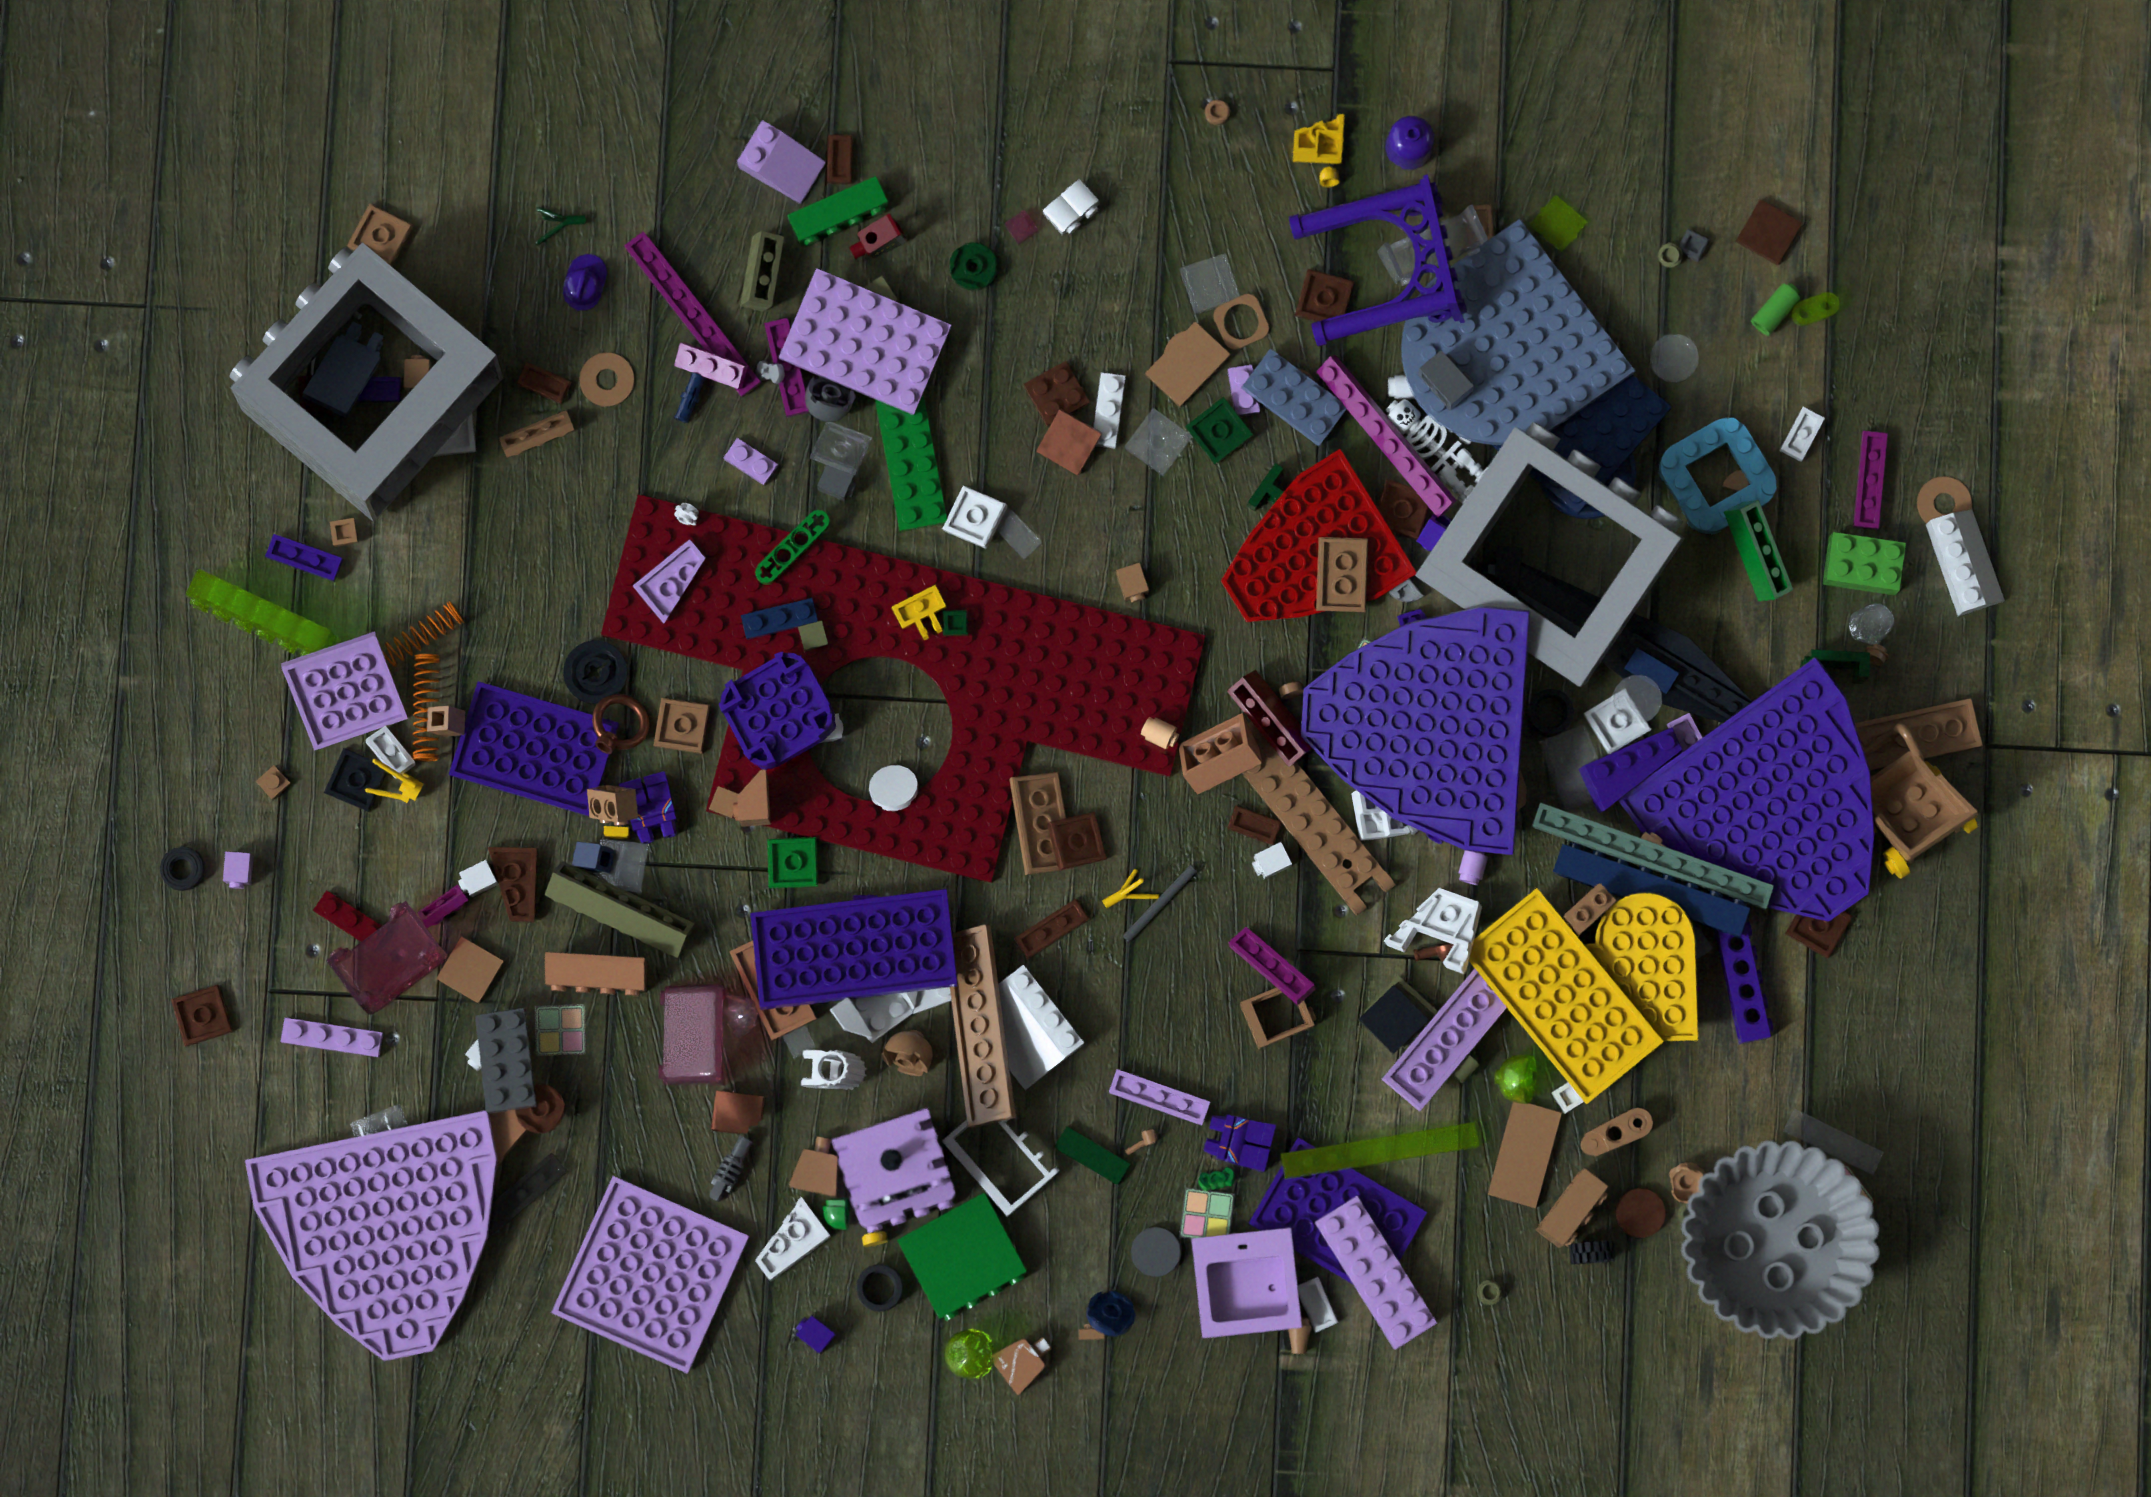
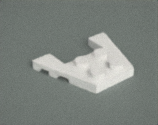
M1438 888L1417 908L1418 912L1409 921L1404 920L1399 925L1400 929L1393 936L1389 934L1384 942L1391 948L1405 952L1416 933L1421 932L1454 944L1443 964L1446 968L1465 974L1482 906L1475 900Z

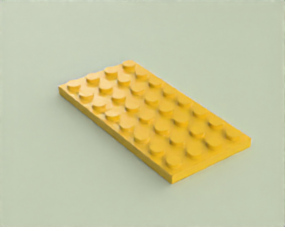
M1538 888L1474 939L1469 962L1586 1104L1663 1043L1659 1035Z

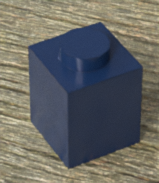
M577 842L573 853L572 866L587 871L610 873L615 849L601 844Z

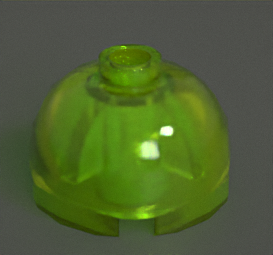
M1513 1055L1502 1063L1500 1069L1496 1070L1495 1084H1499V1090L1507 1100L1521 1104H1528L1532 1101L1536 1086V1080H1533L1532 1071L1536 1072L1534 1056Z
M967 1329L956 1332L945 1346V1363L949 1370L957 1377L965 1379L984 1377L990 1371L994 1362V1358H991V1350H994L993 1343L982 1330Z

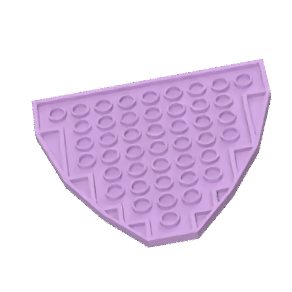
M486 1111L245 1160L253 1205L258 1217L293 1279L339 1327L384 1361L435 1350L466 1296L488 1238L498 1161L489 1114Z

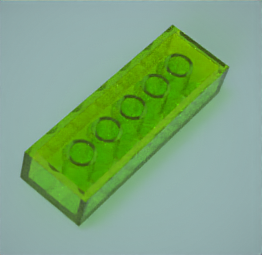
M201 569L197 570L185 594L190 599L189 603L193 605V608L203 613H207L209 610L215 618L227 624L231 620L238 629L248 634L254 631L261 640L272 644L273 641L278 642L277 645L281 646V649L291 654H295L297 651L300 653L299 655L304 656L333 646L337 639L331 630Z

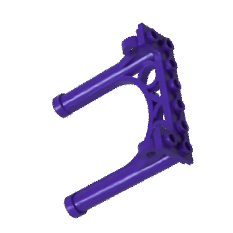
M1428 174L1423 175L1424 179L1419 180V184L1301 216L1299 214L1289 216V223L1295 240L1355 223L1377 219L1391 222L1401 228L1410 238L1414 248V272L1403 292L1387 303L1311 323L1317 346L1328 344L1327 341L1413 318L1428 316L1430 322L1438 323L1446 321L1453 316L1455 322L1465 323L1463 314L1467 313L1464 298L1462 299L1460 289L1455 288L1454 282L1458 281L1455 267L1451 268L1449 262L1453 260L1450 246H1446L1444 240L1448 239L1445 224L1441 225L1440 218L1444 217L1442 211L1443 202L1436 182L1431 183ZM1402 210L1399 217L1392 213H1389L1391 211ZM1421 214L1423 216L1422 222L1417 226H1411L1406 223L1408 216H1418ZM1429 225L1433 240H1425L1420 236V233H1423ZM1436 252L1439 268L1435 265L1427 264L1429 256ZM1434 273L1437 282L1433 287L1425 288L1419 283L1424 274ZM1416 289L1423 295L1409 299Z

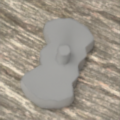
M760 361L757 365L756 374L760 381L771 379L773 383L779 384L784 379L785 373L782 364Z

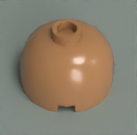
M916 1030L894 1034L888 1040L882 1052V1059L886 1064L891 1067V1064L894 1063L900 1066L897 1071L911 1076H922L924 1071L927 1073L933 1058L931 1045L924 1038V1035Z

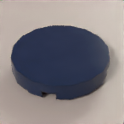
M1116 1291L1096 1293L1091 1297L1086 1309L1090 1325L1098 1332L1107 1336L1126 1334L1132 1328L1136 1318L1132 1302L1125 1295Z

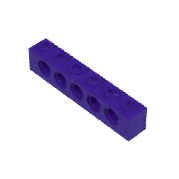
M1723 896V899L1733 901L1732 898ZM1750 922L1746 923L1743 935L1739 938L1742 942L1741 950H1734L1730 945L1731 938L1738 937L1714 929L1739 1045L1770 1038V1033L1773 1032V1024L1771 1018H1767L1765 1008H1768L1766 994H1762L1760 989L1763 979L1760 969L1756 970L1754 960H1757L1758 957L1755 945L1751 946L1749 936H1752ZM1737 962H1744L1747 965L1748 970L1746 974H1739L1736 971L1735 965ZM1742 986H1749L1752 989L1753 995L1751 998H1744L1742 996ZM1748 1010L1756 1011L1758 1014L1757 1022L1752 1023L1747 1020L1746 1012Z

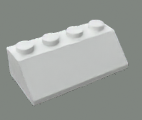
M1973 510L1954 512L1930 520L1926 524V528L1957 615L1961 616L2004 602L2003 594Z

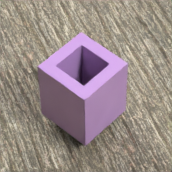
M225 852L223 881L229 884V888L244 889V885H251L254 859L252 854Z

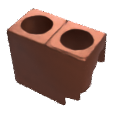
M716 1090L711 1130L747 1134L749 1127L757 1126L758 1121L762 1120L765 1098L758 1095Z

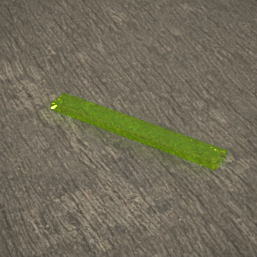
M1475 1122L1282 1153L1280 1156L1285 1179L1473 1149L1479 1147Z

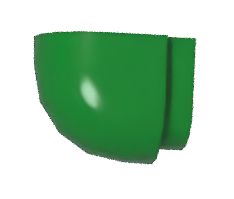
M849 1198L826 1199V1205H823V1213L827 1223L835 1229L848 1230L850 1225Z

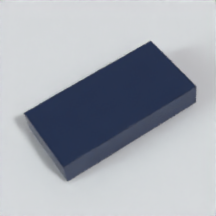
M1639 647L1636 648L1624 668L1667 694L1680 673Z

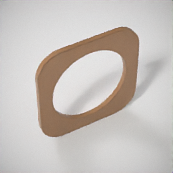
M1244 294L1221 304L1214 311V320L1224 343L1230 349L1244 347L1265 337L1268 333L1269 326L1257 298L1251 294ZM1237 304H1246L1252 307L1258 316L1259 322L1256 332L1246 339L1233 338L1224 327L1226 312Z

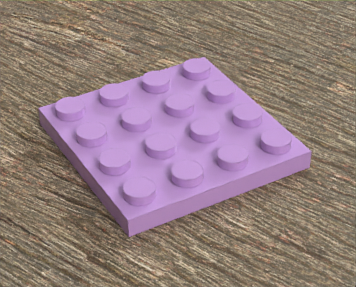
M375 632L281 663L283 673L314 750L382 728L385 725L388 726L408 719Z

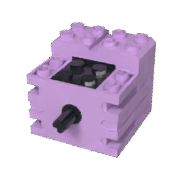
M928 1108L832 1140L834 1149L839 1156L838 1161L845 1175V1183L852 1197L850 1198L859 1223L869 1233L882 1230V1225L891 1222L892 1226L906 1222L904 1212L913 1210L915 1217L919 1218L930 1214L929 1209L939 1207V1210L954 1206L953 1200L956 1194Z

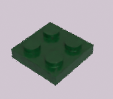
M1224 397L1185 426L1214 465H1217L1254 436Z

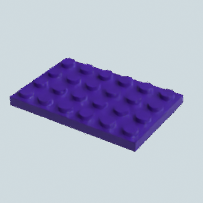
M478 681L466 717L464 735L460 737L449 776L590 817L587 789L600 786L610 754L600 751L595 745L599 737L593 728V715ZM602 718L604 729L616 735L619 723Z
M1297 1138L1248 1224L1260 1231L1291 1228L1294 1251L1353 1284L1316 1226V1221L1357 1196L1399 1262L1427 1212L1302 1139Z

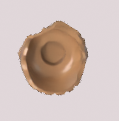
M1692 1162L1681 1163L1671 1169L1669 1174L1673 1197L1679 1202L1688 1204L1689 1198L1693 1194L1700 1192L1699 1181L1706 1174L1705 1171Z

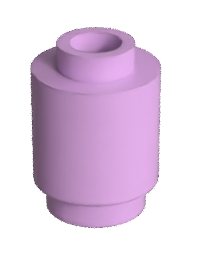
M1464 851L1458 872L1460 874V881L1478 885L1479 880L1483 878L1488 857L1484 855L1485 852Z

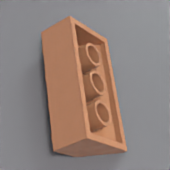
M545 952V984L551 986V991L565 992L567 987L576 988L578 993H590L591 989H600L601 994L615 995V990L625 991V995L640 996V992H646L648 962L645 958Z

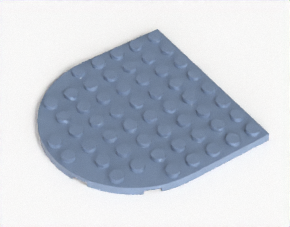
M1520 219L1451 266V268L1455 267L1458 281L1454 282L1455 288L1460 289L1462 299L1464 298L1467 313L1463 314L1465 323L1455 322L1453 316L1446 321L1438 323L1430 322L1428 316L1413 318L1405 321L1402 334L1401 358L1409 388L1418 404L1440 426H1444L1459 437L1482 444L1503 445L1515 427L1527 431L1532 422L1538 423L1548 431H1551L1635 373L1634 368ZM1435 277L1425 288L1433 287L1437 282V278ZM1441 350L1445 355L1450 354L1457 363L1456 367L1462 373L1466 372L1473 380L1472 393L1452 410H1449L1418 376L1419 368Z

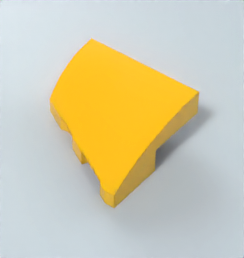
M1339 114L1337 119L1326 123L1320 121L1312 127L1295 130L1293 162L1341 164L1344 114Z

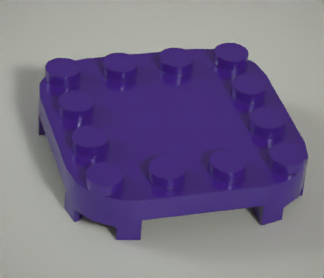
M782 651L774 654V659L736 681L731 679L727 682L721 695V702L719 703L721 712L726 717L744 751V755L754 765L763 770L781 766L825 740L836 729L834 710L812 668L801 656L794 653H784Z

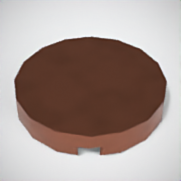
M535 1084L537 1107L517 1109L515 1114L518 1122L526 1130L545 1134L554 1130L561 1123L565 1115V1104L562 1096L553 1087L546 1084Z
M1638 1188L1628 1191L1620 1198L1616 1205L1617 1223L1624 1233L1632 1237L1645 1238L1652 1236L1660 1230L1665 1221L1666 1211L1663 1201L1656 1193L1648 1189Z

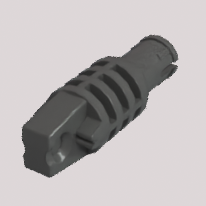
M739 1135L732 1152L724 1157L711 1182L714 1187L709 1195L710 1198L721 1202L726 1192L731 1193L744 1168L743 1160L753 1144L752 1141Z

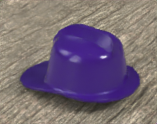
M584 254L572 261L563 286V296L570 307L585 311L593 308L598 303L607 275L605 263L599 257L592 254Z

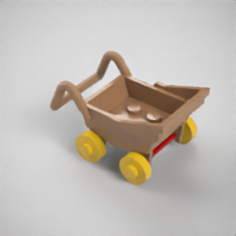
M1898 723L1865 746L1863 750L1865 756H1868L1900 734L1910 749L1908 753L1871 777L1874 823L1884 837L1894 846L1883 852L1886 860L1884 864L1892 875L1895 873L1902 879L1910 874L1907 863L1909 865L1912 864L1915 857L1952 832L1958 833L1960 827L1967 833L1977 829L1978 825L1975 819L1977 818L1978 811L1948 783L1936 766H1932L1928 761H1924L1922 750L1912 732L1905 724Z

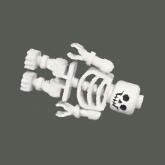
M1404 399L1399 403L1394 400L1385 410L1389 413L1387 417L1402 435L1405 433L1408 435L1405 439L1423 460L1436 454L1435 456L1439 458V461L1431 470L1435 472L1440 466L1443 467L1436 476L1443 484H1448L1452 487L1454 493L1458 492L1460 496L1457 499L1464 504L1474 487L1470 485L1466 488L1464 486L1465 483L1462 480L1459 481L1456 477L1457 472L1455 469L1457 467L1461 469L1465 467L1470 471L1469 474L1471 476L1477 477L1474 481L1476 484L1486 469L1483 471L1480 468L1481 465L1475 463L1471 458L1472 455L1465 448L1461 449L1456 455L1454 454V451L1461 445L1459 441L1445 452L1442 444L1446 439V428L1437 424L1429 416L1420 421V411L1408 400ZM1430 425L1433 427L1431 436L1427 434ZM1437 431L1441 434L1439 443H1436L1433 439ZM1459 437L1463 443H1471L1470 440ZM1419 440H1421V442H1423L1421 445H1418V446H1413V445H1412V444H1415V443H1416L1417 441H1419ZM1425 447L1430 449V452L1422 454L1418 452L1424 449ZM1448 458L1453 462L1452 465L1446 462Z

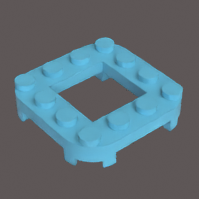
M1735 418L1716 420L1672 445L1665 451L1659 465V476L1667 485L1688 520L1687 524L1691 529L1705 534L1713 535L1729 526L1724 511L1741 502L1759 500L1763 508L1771 500L1777 489L1776 478L1747 428ZM1727 445L1750 485L1709 507L1686 466L1721 446Z

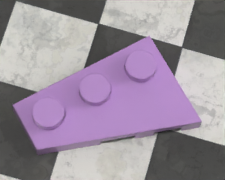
M690 539L633 585L663 624L705 559Z

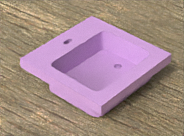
M1291 1228L1192 1238L1202 1338L1302 1328ZM1239 1245L1248 1246L1247 1249H1238Z

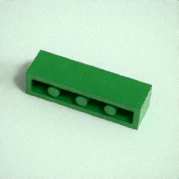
M874 176L787 216L799 245L806 244V246H811L817 243L822 236L827 234L829 237L834 236L842 231L841 228L847 225L853 227L862 223L865 217L870 215L876 217L886 211L885 209L888 208V201L877 177Z
M1759 500L1741 502L1724 511L1758 602L1775 600L1793 591Z

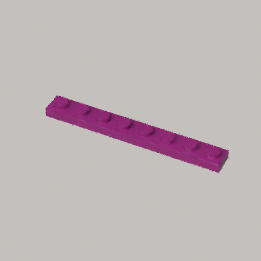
M644 231L624 245L628 253L703 349L747 364ZM748 366L742 388L734 389L743 398L759 386L761 381Z
M1336 355L1330 356L1318 369V375L1437 518L1443 516L1457 501L1340 359Z

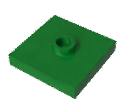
M816 837L767 839L769 889L818 887Z

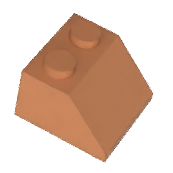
M760 770L737 796L738 802L733 803L734 817L736 821L739 820L741 827L771 825L768 774L766 770Z

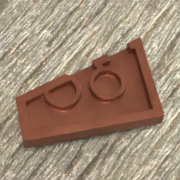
M488 847L510 922H535L537 848Z

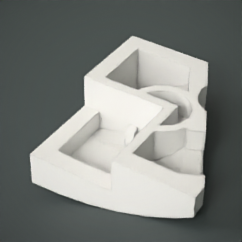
M1357 790L1352 793L1360 841L1410 833L1408 826L1404 827L1402 822L1393 819Z

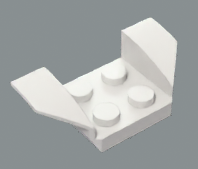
M917 991L849 999L847 997L831 1008L830 1011L838 1020L843 1030L866 1036L871 1043H874L911 1016L915 1007Z

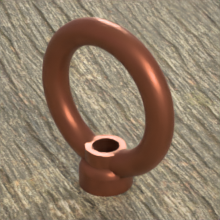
M624 694L609 695L603 698L593 711V728L599 737L595 745L606 754H611L614 749L627 750L641 744L648 734V714L642 704L633 697ZM613 704H624L632 708L639 718L640 725L637 734L631 739L619 740L615 734L606 731L602 723V715L607 707Z

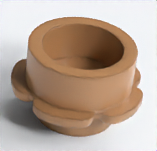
M1874 644L1866 648L1867 652H1870V663L1873 665L1882 666L1885 660L1889 659L1886 648L1881 645Z

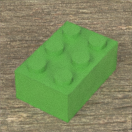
M1833 532L1829 536L1823 585L1896 595L1900 591L1906 543Z

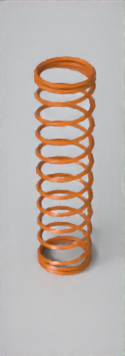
M451 601L447 602L448 607L443 605L450 624L439 611L435 610V615L442 629L429 615L426 616L434 635L418 620L419 627L426 641L413 626H410L417 645L402 631V636L409 651L397 637H393L400 655L388 642H385L393 662L384 652L383 654L392 666L396 667V661L390 649L401 661H405L398 643L410 656H413V652L407 639L417 650L421 651V646L415 633L429 646L430 643L423 627L433 639L438 640L431 622L443 635H446L439 616L454 630L453 622L447 610L460 625L464 623Z
M416 654L413 656L414 660L419 662L414 665V668L421 672H417L413 676L421 681L413 686L423 691L413 694L415 698L421 700L413 704L415 708L421 709L415 712L413 716L422 720L414 722L413 726L422 730H417L413 733L414 737L420 738V740L414 741L413 745L421 748L412 753L413 760L437 761L439 760V755L415 754L421 751L439 750V748L415 744L423 741L439 740V738L415 735L416 733L427 731L426 727L415 724L428 721V718L415 714L428 712V708L419 707L416 704L440 701L439 699L421 698L416 696L417 694L439 692L440 690L420 688L416 685L440 682V680L423 679L416 677V675L433 672L439 673L440 671L422 669L416 666L425 663H440V656L437 654Z

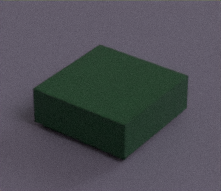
M967 610L943 611V636H968Z

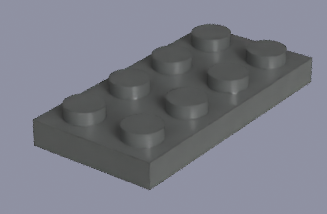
M521 1008L475 1015L487 1114L537 1107L526 1010Z

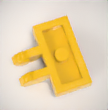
M936 585L892 606V610L902 629L916 624L924 640L928 639L929 636L921 620L927 617L930 618L932 626L937 633L943 631L935 613L945 609L946 605Z

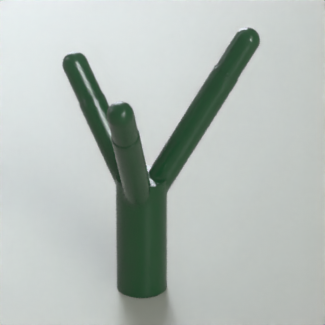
M537 207L536 211L545 214L542 216L543 220L561 223L538 239L536 245H540L566 225L586 224L585 215L563 216Z

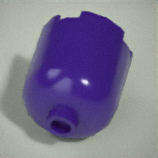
M1406 116L1400 118L1392 125L1386 139V153L1391 162L1393 161L1404 170H1415L1424 166L1433 153L1434 132L1431 125L1425 119L1418 116Z

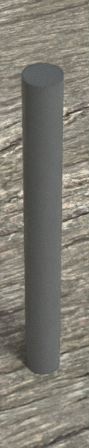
M1189 865L1126 931L1123 938L1130 943L1197 871Z

